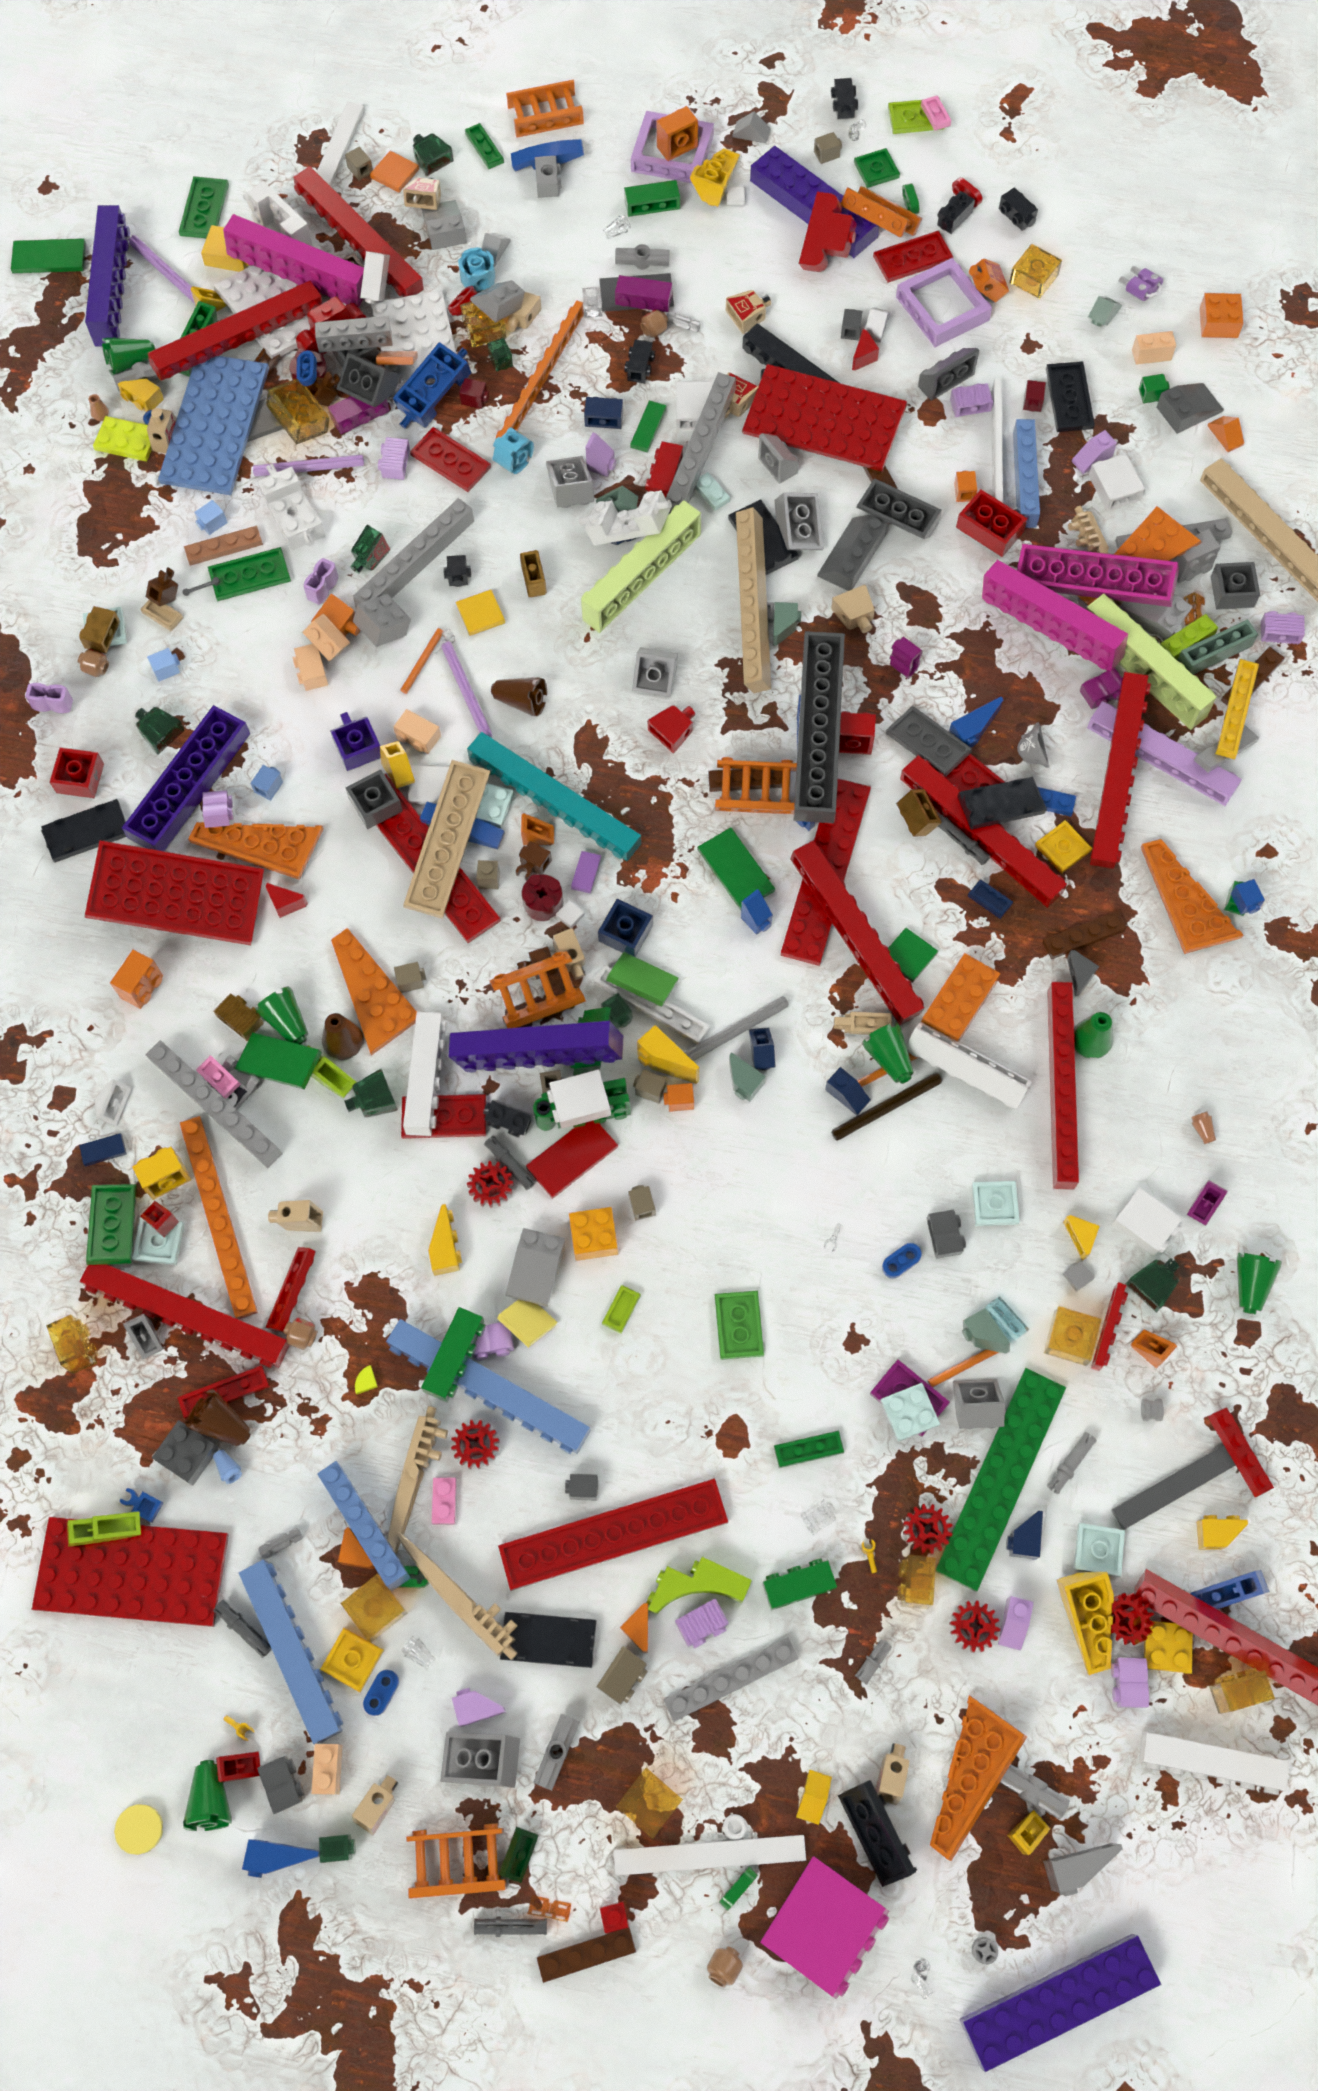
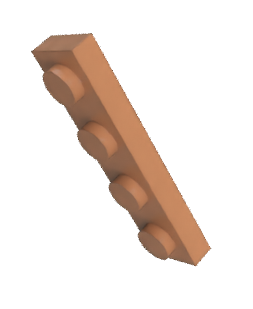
M256 525L186 545L184 549L191 566L261 546L263 543Z

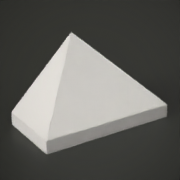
M112 1079L94 1099L96 1118L116 1126L131 1087Z

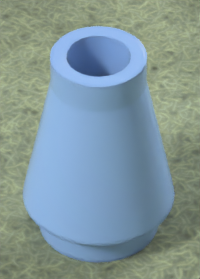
M224 1449L217 1451L213 1455L222 1481H225L226 1484H231L241 1477V1467Z

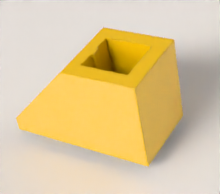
M147 379L118 383L121 397L127 402H132L141 411L153 410L164 400L160 387Z
M399 741L380 746L381 765L395 787L399 788L415 783L407 754Z
M1217 1515L1203 1516V1519L1196 1522L1198 1550H1222L1227 1548L1248 1525V1520H1240V1516L1237 1515L1226 1516V1519H1217Z

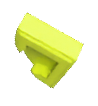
M371 1365L364 1368L357 1376L355 1382V1392L357 1395L378 1387Z

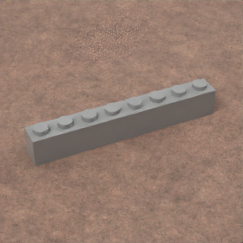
M718 372L667 494L666 501L670 500L672 504L669 514L674 506L679 505L683 500L687 503L690 502L735 393V377Z
M457 498L353 595L355 607L358 604L385 594L393 598L474 522L472 508Z
M161 1040L145 1054L157 1068L267 1169L283 1154L273 1142Z

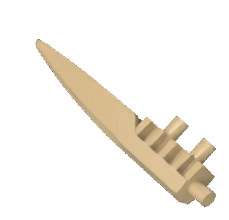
M1082 506L1076 507L1074 509L1076 516L1072 519V523L1068 524L1070 531L1080 532L1078 535L1079 539L1076 540V546L1087 547V552L1109 554V547L1092 512H1084ZM1113 600L1118 607L1124 602Z
M428 1406L426 1415L418 1416L400 1477L388 1534V1542L396 1554L401 1544L397 1537V1531L403 1535L405 1533L420 1483L424 1476L422 1468H428L429 1458L438 1461L441 1459L442 1452L432 1450L436 1443L434 1441L435 1437L446 1439L448 1436V1430L438 1428L441 1425V1421L434 1419L437 1409L435 1407Z
M397 1531V1537L411 1559L448 1606L497 1656L504 1652L512 1660L518 1653L511 1647L515 1639L510 1633L517 1627V1624L510 1620L502 1627L494 1619L501 1610L496 1603L488 1611L480 1604L476 1606V1603L435 1562L401 1532Z

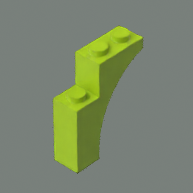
M701 1557L700 1562L695 1560L690 1573L694 1574L693 1577L668 1566L665 1571L661 1570L656 1579V1583L659 1584L656 1592L651 1591L646 1603L650 1605L648 1611L656 1615L676 1599L698 1593L718 1594L743 1603L752 1580Z

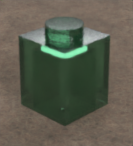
M505 338L487 343L488 355L496 372L513 366L512 353Z
M619 993L601 1003V1008H611L609 1021L617 1029L620 1027L624 1028L631 1023L633 1019L632 1010Z
M351 1834L319 1838L320 1863L352 1860V1854L356 1853L355 1839H351Z

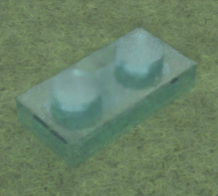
M1000 1296L985 1307L992 1318L1004 1328L1005 1333L1012 1337L1014 1341L1029 1330Z

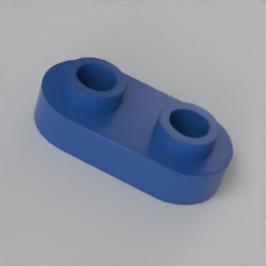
M308 350L303 351L297 357L296 376L303 386L313 384L317 378V359Z
M914 1243L903 1245L884 1260L882 1264L884 1275L892 1279L900 1277L920 1261L921 1249ZM912 1253L914 1258L909 1259L906 1257V1254ZM894 1265L896 1266L897 1270L891 1271L889 1269V1266Z
M383 1670L377 1674L363 1701L364 1710L369 1715L378 1716L385 1712L399 1686V1678L395 1672ZM386 1677L390 1678L388 1686H384L382 1683ZM373 1699H377L379 1702L376 1708L371 1706Z

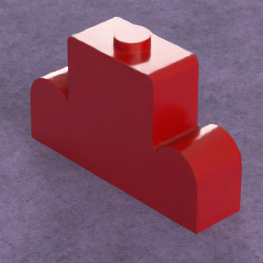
M817 191L798 263L803 270L824 271L828 265L827 255L847 258L851 245L855 242L857 223L851 215L841 214L842 205L834 194Z
M337 296L331 298L307 313L310 330H303L297 335L298 351L308 350L319 353L315 336V323L367 318L366 315L355 303H349L345 306Z

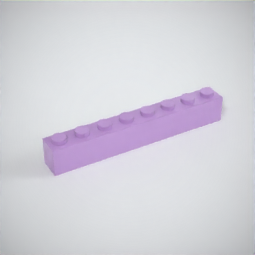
M1102 701L1091 717L1087 728L1111 741L1117 709L1113 705ZM1145 723L1143 731L1138 733V738H1141L1139 750L1135 751V756L1224 806L1227 805L1242 780L1236 774L1228 772L1220 766L1208 773L1194 761V758L1199 753L1192 752L1185 748L1183 744L1176 743L1165 734L1151 729Z

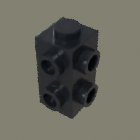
M852 78L834 79V87H831V98H834L833 112H836L837 119L855 118V110H858V99H855L856 86L852 84Z
M1014 187L1001 196L999 210L1015 226L1023 231L1027 227L1034 225L1038 209L1023 193Z
M962 191L956 196H952L948 204L939 210L937 226L952 234L972 214L975 199Z
M634 340L633 347L630 346L628 358L630 359L626 361L624 372L627 373V381L646 383L647 376L650 377L652 365L650 364L655 360L656 351L653 350V342Z
M492 1100L491 1103L488 1102L483 1112L486 1115L484 1120L489 1122V1126L499 1130L501 1127L508 1129V1134L518 1138L520 1135L524 1136L527 1134L534 1116L498 1100Z

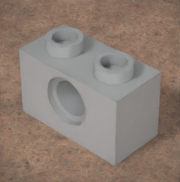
M556 156L535 157L538 198L559 196L558 189L562 188L561 177H557V175H561L560 163H556Z

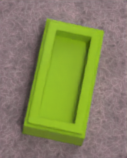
M621 1285L602 1321V1325L622 1334L641 1294Z

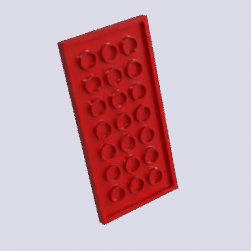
M766 365L758 386L759 388L744 423L743 434L757 438L762 433L774 435L781 442H785L787 446L883 472L907 407L906 400L777 366Z
M100 840L85 910V918L251 946L264 869Z
M49 1517L31 1610L214 1627L216 1613L213 1610L217 1606L228 1533L140 1525L141 1535L68 1547L67 1523L68 1520L77 1519Z

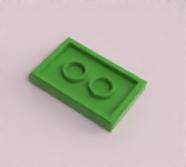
M623 952L608 974L606 981L662 1007L679 978Z
M758 1291L715 1294L720 1360L764 1357Z

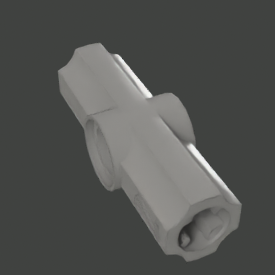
M639 244L635 248H616L615 264L635 265L641 270L647 269L650 265L669 266L670 250L650 249L645 244Z
M144 362L135 363L131 370L113 375L118 391H120L118 383L122 381L147 379L153 382L152 380L159 379L150 364L146 365Z
M564 1714L560 1715L533 1783L551 1791L553 1790L580 1721ZM554 1745H560L563 1749V1755L559 1759L552 1758L550 1750Z
M1013 1765L1009 1766L1000 1783L1018 1793V1796L1035 1807H1041L1058 1819L1063 1817L1069 1806L1070 1800L1050 1789L1039 1778L1031 1774L1027 1775Z

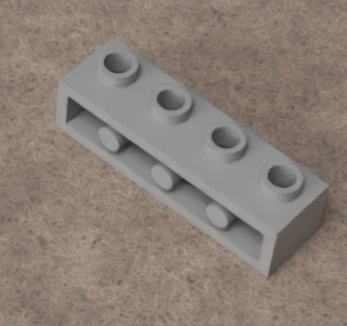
M389 316L315 323V336L319 353L393 346Z

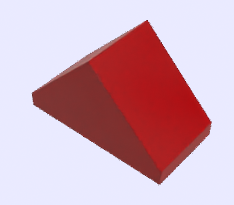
M865 329L862 330L853 357L852 370L855 371L878 361L879 347Z
M269 883L265 886L279 918L305 908L308 904L303 894Z
M156 1201L140 1215L162 1237H165L179 1223L169 1210Z
M259 1751L216 1757L219 1782L226 1783L260 1776L258 1772V1767H260Z

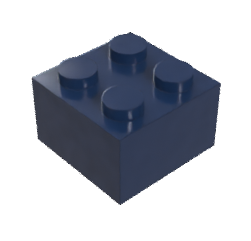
M616 899L598 930V941L619 952H626L636 957L653 927V915Z

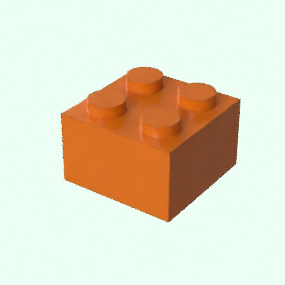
M687 106L656 120L657 148L667 161L698 147V119Z
M1204 293L1199 308L1201 337L1238 338L1244 324L1241 294Z
M132 949L110 984L122 1000L141 1009L144 1004L149 1002L153 990L161 984L163 974L153 959Z

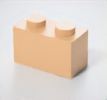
M1173 331L1136 335L1132 347L1135 364L1171 361L1176 348Z
M324 614L313 620L302 632L328 661L338 656L350 644L348 639Z
M313 644L294 648L296 656L292 658L295 668L300 670L297 673L299 684H304L306 691L328 686L319 650Z
M408 709L404 711L393 726L396 738L399 741L407 742L417 751H423L427 754L430 753L441 737L439 726Z
M315 1744L311 1794L340 1795L343 1745Z

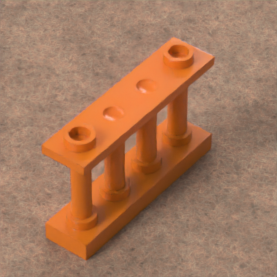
M574 79L506 93L508 109L515 108L517 119H514L516 138L584 124L582 105L575 107L572 96H575ZM565 98L568 108L558 110L555 99ZM548 101L551 112L541 113L538 103ZM531 104L534 115L524 117L521 106Z
M860 186L858 192L847 187L841 201L842 207L900 238L904 231L915 236L923 219L863 186Z
M722 757L721 760H717V768H723L722 797L715 799V811L794 814V803L789 800L791 771H796L797 763H793L792 760H781V762L736 761L731 757ZM731 769H743L742 797L739 800H731L730 797ZM751 769L763 770L762 797L759 801H751L750 798ZM771 770L783 771L782 797L779 802H771V799H769Z
M567 951L554 953L550 958L508 974H498L494 979L489 980L494 991L500 989L508 1012L505 1016H502L507 1029L521 1027L586 1002L580 988L573 987L566 966L567 963L573 961ZM558 967L566 991L556 996L546 971ZM539 974L546 999L535 1003L527 979ZM517 982L520 983L527 1003L526 1008L521 1010L515 1009L507 987Z
M497 1823L485 1824L484 1830L429 1835H427V1830L412 1831L413 1836L406 1837V1841H415L417 1882H414V1887L408 1888L409 1899L506 1890L507 1879H501V1876L498 1875L496 1834L504 1833V1828H498ZM487 1835L489 1875L486 1876V1881H477V1877H474L472 1836ZM463 1837L465 1878H462V1883L453 1884V1879H450L449 1838ZM439 1839L441 1880H438V1885L429 1886V1881H426L425 1840Z

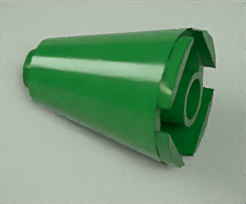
M102 338V341L105 342L102 344L103 355L106 365L109 364L112 368L109 370L112 376L131 369L135 363L148 361V353L155 350L153 342L150 343L148 339Z
M289 986L281 988L282 993L277 994L276 991L259 1002L255 1010L286 1041L301 1045L307 1040L306 1036L309 1033L293 990Z
M1097 1012L1074 1027V1047L1077 1053L1083 1057L1101 1058L1112 1048L1113 1026L1112 1019L1107 1013Z
M895 1023V1027H891L890 1024L885 1025L869 1034L870 1039L867 1042L865 1039L863 1040L862 1045L864 1049L894 1082L904 1084L911 1080V1075L914 1072L902 1029L898 1023Z
M1241 1253L1237 1254L1239 1307L1243 1308L1244 1313L1256 1315L1257 1311H1262L1280 1271L1282 1261L1276 1260L1273 1262L1269 1261V1257L1244 1253V1255Z
M214 1760L201 1761L200 1765L196 1766L194 1770L183 1828L189 1831H197V1827L205 1828V1831L226 1828L229 1826V1823H232V1816L224 1783L218 1781L217 1764H214Z

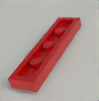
M305 1247L297 1248L265 1328L271 1331L284 1332L288 1321H290L289 1318L292 1310L298 1302L300 1290L306 1282L308 1270L314 1262L315 1250Z
M1118 1282L1113 1288L1091 1369L1100 1371L1103 1366L1108 1365L1110 1354L1107 1353L1109 1345L1113 1346L1116 1333H1113L1115 1325H1119L1122 1313L1119 1310L1121 1305H1125L1128 1293L1125 1292L1127 1286Z
M260 1365L177 1398L183 1417L187 1419L200 1398L205 1400L208 1396L206 1392L210 1389L217 1391L227 1403L269 1388L270 1385L264 1367Z
M1226 1407L1208 1416L1253 1496L1256 1498L1273 1489L1274 1486L1228 1408Z

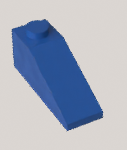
M999 697L951 722L949 732L969 747L975 746L1000 711L1003 698Z
M1257 1570L1191 1592V1595L1215 1609H1220L1270 1591L1262 1571Z
M248 1839L242 1870L248 1871V1876L262 1878L263 1874L272 1873L322 1856V1851Z

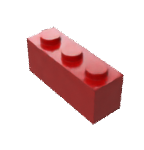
M661 441L660 448H656L654 459L656 461L655 464H651V478H647L645 490H648V492L662 491L666 499L683 458V445Z

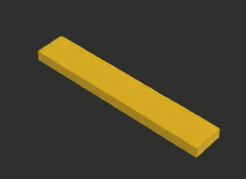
M1240 659L1238 662L1215 753L1217 755L1234 760L1237 756L1259 664L1243 659Z

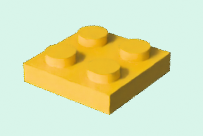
M1153 1621L1155 1625L1150 1627L1153 1633L1147 1636L1148 1639L1144 1641L1143 1658L1147 1660V1669L1192 1674L1193 1633L1175 1623Z

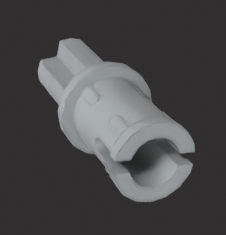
M881 1639L869 1657L866 1655V1661L855 1676L867 1685L876 1670L881 1668L880 1664L892 1646Z

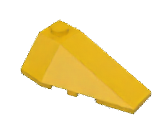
M723 148L715 153L712 159H706L701 166L697 165L694 167L690 180L702 201L708 205L719 207L740 154Z
M1075 1573L1056 1579L1087 1674L1092 1675L1111 1669V1625H1113L1112 1603H1114V1593L1108 1573Z

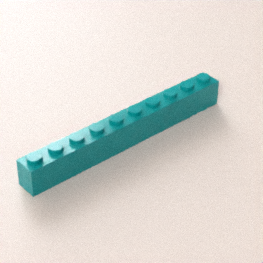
M482 731L467 748L469 760L473 764H479L484 769L490 770V775H496L505 785L514 787L520 795L528 796L534 804L539 807L543 806L552 816L560 817L569 827L577 828L584 837L592 838L601 848L609 849L616 858L628 861L641 845L640 834Z

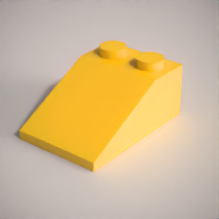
M656 1025L637 1041V1058L645 1067L648 1065L652 1070L694 1084L699 1082L700 1067Z

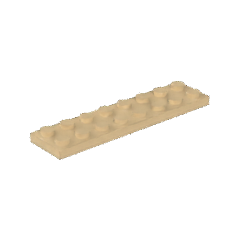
M451 760L403 904L404 908L443 919L485 792L490 770Z

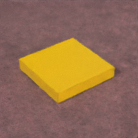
M491 589L456 602L457 609L469 636L505 624V619Z
M1066 820L1035 842L1034 845L1061 874L1092 851V847Z
M343 1627L320 1670L361 1693L384 1650Z

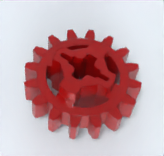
M491 1161L488 1162V1166L481 1162V1168L477 1169L474 1167L473 1171L475 1174L468 1175L471 1182H467V1187L472 1188L468 1191L469 1195H475L473 1197L474 1202L476 1203L480 1200L482 1207L486 1203L489 1204L490 1208L493 1207V1203L501 1206L500 1200L503 1199L507 1202L506 1194L513 1193L512 1189L509 1188L514 1186V1182L510 1180L512 1174L507 1173L508 1169L506 1166L500 1168V1162H497L495 1166L492 1165ZM499 1175L504 1178L505 1184L499 1181ZM492 1181L494 1182V1185L487 1187V1184H490ZM476 1184L482 1188V1194L478 1192Z
M470 1420L469 1426L462 1423L463 1430L456 1429L455 1432L458 1436L451 1438L456 1443V1445L451 1446L452 1451H457L454 1458H461L460 1465L462 1466L467 1462L469 1469H472L473 1464H476L478 1469H481V1463L489 1466L488 1459L495 1460L493 1452H499V1448L495 1444L499 1443L500 1440L499 1438H493L497 1434L496 1430L489 1431L491 1425L488 1423L484 1427L482 1420H479L477 1425H475L473 1420ZM478 1430L475 1434H468L470 1431ZM487 1436L490 1439L489 1448L485 1446V1440L487 1439ZM469 1440L474 1442L478 1441L482 1449L477 1447H474L472 1449V1445L469 1442ZM461 1441L466 1445L464 1453L461 1451ZM476 1455H482V1456H483V1457L478 1458V1459H472V1458H473L474 1456H476Z
M925 1504L921 1505V1510L914 1507V1515L911 1513L906 1515L910 1521L903 1522V1525L908 1527L907 1530L903 1531V1535H909L906 1543L913 1542L912 1550H916L919 1547L921 1548V1554L929 1550L930 1555H933L934 1548L939 1552L942 1551L941 1544H949L945 1538L952 1537V1533L948 1529L953 1525L946 1523L949 1515L942 1516V1508L935 1511L934 1504L929 1509H927ZM923 1514L932 1515L928 1519H923L922 1517H919ZM938 1521L942 1525V1532L938 1530ZM929 1524L931 1526V1532L925 1534L923 1532L925 1530L923 1526L926 1527ZM913 1525L917 1528V1538L913 1533ZM932 1539L934 1542L936 1541L934 1544H924L925 1540Z
M1122 1593L1115 1596L1114 1603H1112L1113 1625H1111V1634L1114 1632L1117 1634L1116 1641L1123 1638L1124 1645L1129 1643L1136 1645L1147 1640V1636L1153 1633L1150 1627L1155 1625V1622L1150 1620L1154 1613L1147 1611L1150 1605H1143V1598L1135 1599L1134 1593L1129 1595Z
M977 1600L974 1602V1606L969 1601L965 1602L966 1608L959 1605L957 1608L960 1613L953 1612L952 1616L955 1618V1621L949 1622V1625L955 1628L950 1634L957 1635L954 1642L959 1643L961 1641L963 1643V1650L969 1646L971 1653L975 1652L976 1647H978L980 1652L984 1651V1645L991 1648L992 1643L990 1640L997 1641L998 1637L994 1633L1001 1630V1628L995 1627V1623L1000 1621L999 1618L993 1619L992 1617L995 1610L988 1612V1604L985 1603L980 1607ZM971 1611L968 1620H961L966 1612ZM981 1613L985 1615L989 1623H986L982 1619ZM974 1620L976 1621V1625L980 1626V1629L976 1630V1632H974V1629L969 1625L972 1624ZM961 1630L966 1632L968 1640L962 1635ZM982 1633H989L985 1640L978 1642Z

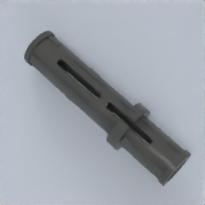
M947 817L941 820L942 823L938 827L959 844L967 855L974 857L981 865L987 863L991 856L978 845L979 843L976 840L970 839Z
M491 1136V1139L486 1140L484 1146L494 1154L497 1162H501L507 1167L508 1171L521 1183L525 1190H529L535 1185L536 1180L510 1154L511 1151L508 1148H504L495 1136Z
M225 1600L217 1604L213 1611L227 1623V1627L230 1630L233 1629L264 1658L271 1651L270 1644L242 1618L243 1615L240 1612L237 1613Z
M496 1916V1919L474 1918V1935H496V1937H501V1935H547V1918L501 1919V1916ZM488 1926H508V1927H488ZM513 1926H534V1927H513Z

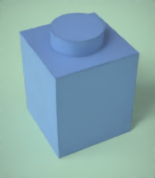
M262 765L250 784L254 793L271 801L283 784V780L278 769Z

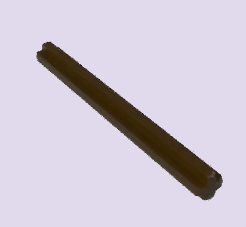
M934 1073L836 1127L831 1132L833 1138L838 1141L942 1083L941 1076L938 1073Z

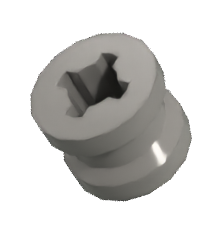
M1146 1398L1142 1399L1141 1416L1143 1421H1149L1150 1419H1155L1156 1421L1163 1420L1164 1407L1162 1399H1155V1401H1150Z
M980 1937L972 1944V1954L978 1962L986 1965L992 1964L998 1957V1947L991 1939Z

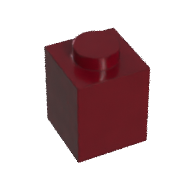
M467 378L464 379L459 392L461 405L482 409L484 403H487L489 399L486 383Z
M1027 380L1023 410L1041 412L1046 382Z

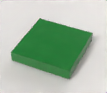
M887 148L854 158V164L867 188L900 178V172Z
M905 928L888 947L891 958L899 964L903 976L912 983L938 954V950L908 928Z

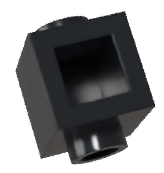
M466 555L447 556V567L443 569L444 579H448L449 586L461 587L468 585V577H471V566H467Z

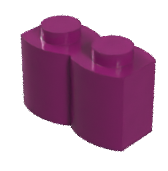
M903 636L893 643L891 647L893 650L889 659H891L890 666L909 679L918 670L923 651Z
M1116 668L1111 672L1108 670L1084 682L1081 685L1080 693L1091 709L1099 707L1102 701L1107 704L1108 701L1114 699L1117 701L1119 699L1122 677Z

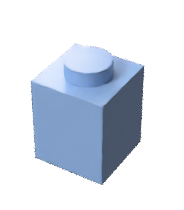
M213 500L194 512L197 518L195 521L200 530H205L209 535L228 523L223 510Z
M169 648L147 656L158 682L180 673L177 667L180 665L176 653L172 655Z

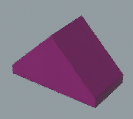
M1208 1180L1199 1191L1187 1215L1206 1226L1228 1191Z

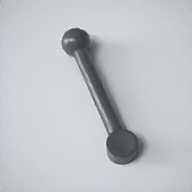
M214 577L212 581L207 582L205 584L193 587L191 589L185 588L183 589L182 593L183 595L188 596L191 592L211 586L213 584L215 586H218L220 584L219 578Z

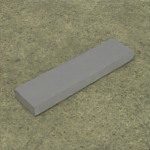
M1245 725L1237 754L1255 744L1260 738ZM1218 742L1194 758V761L1208 773L1231 759L1215 754Z

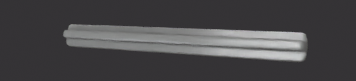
M782 996L684 1053L692 1061H695L788 1007L789 1003Z

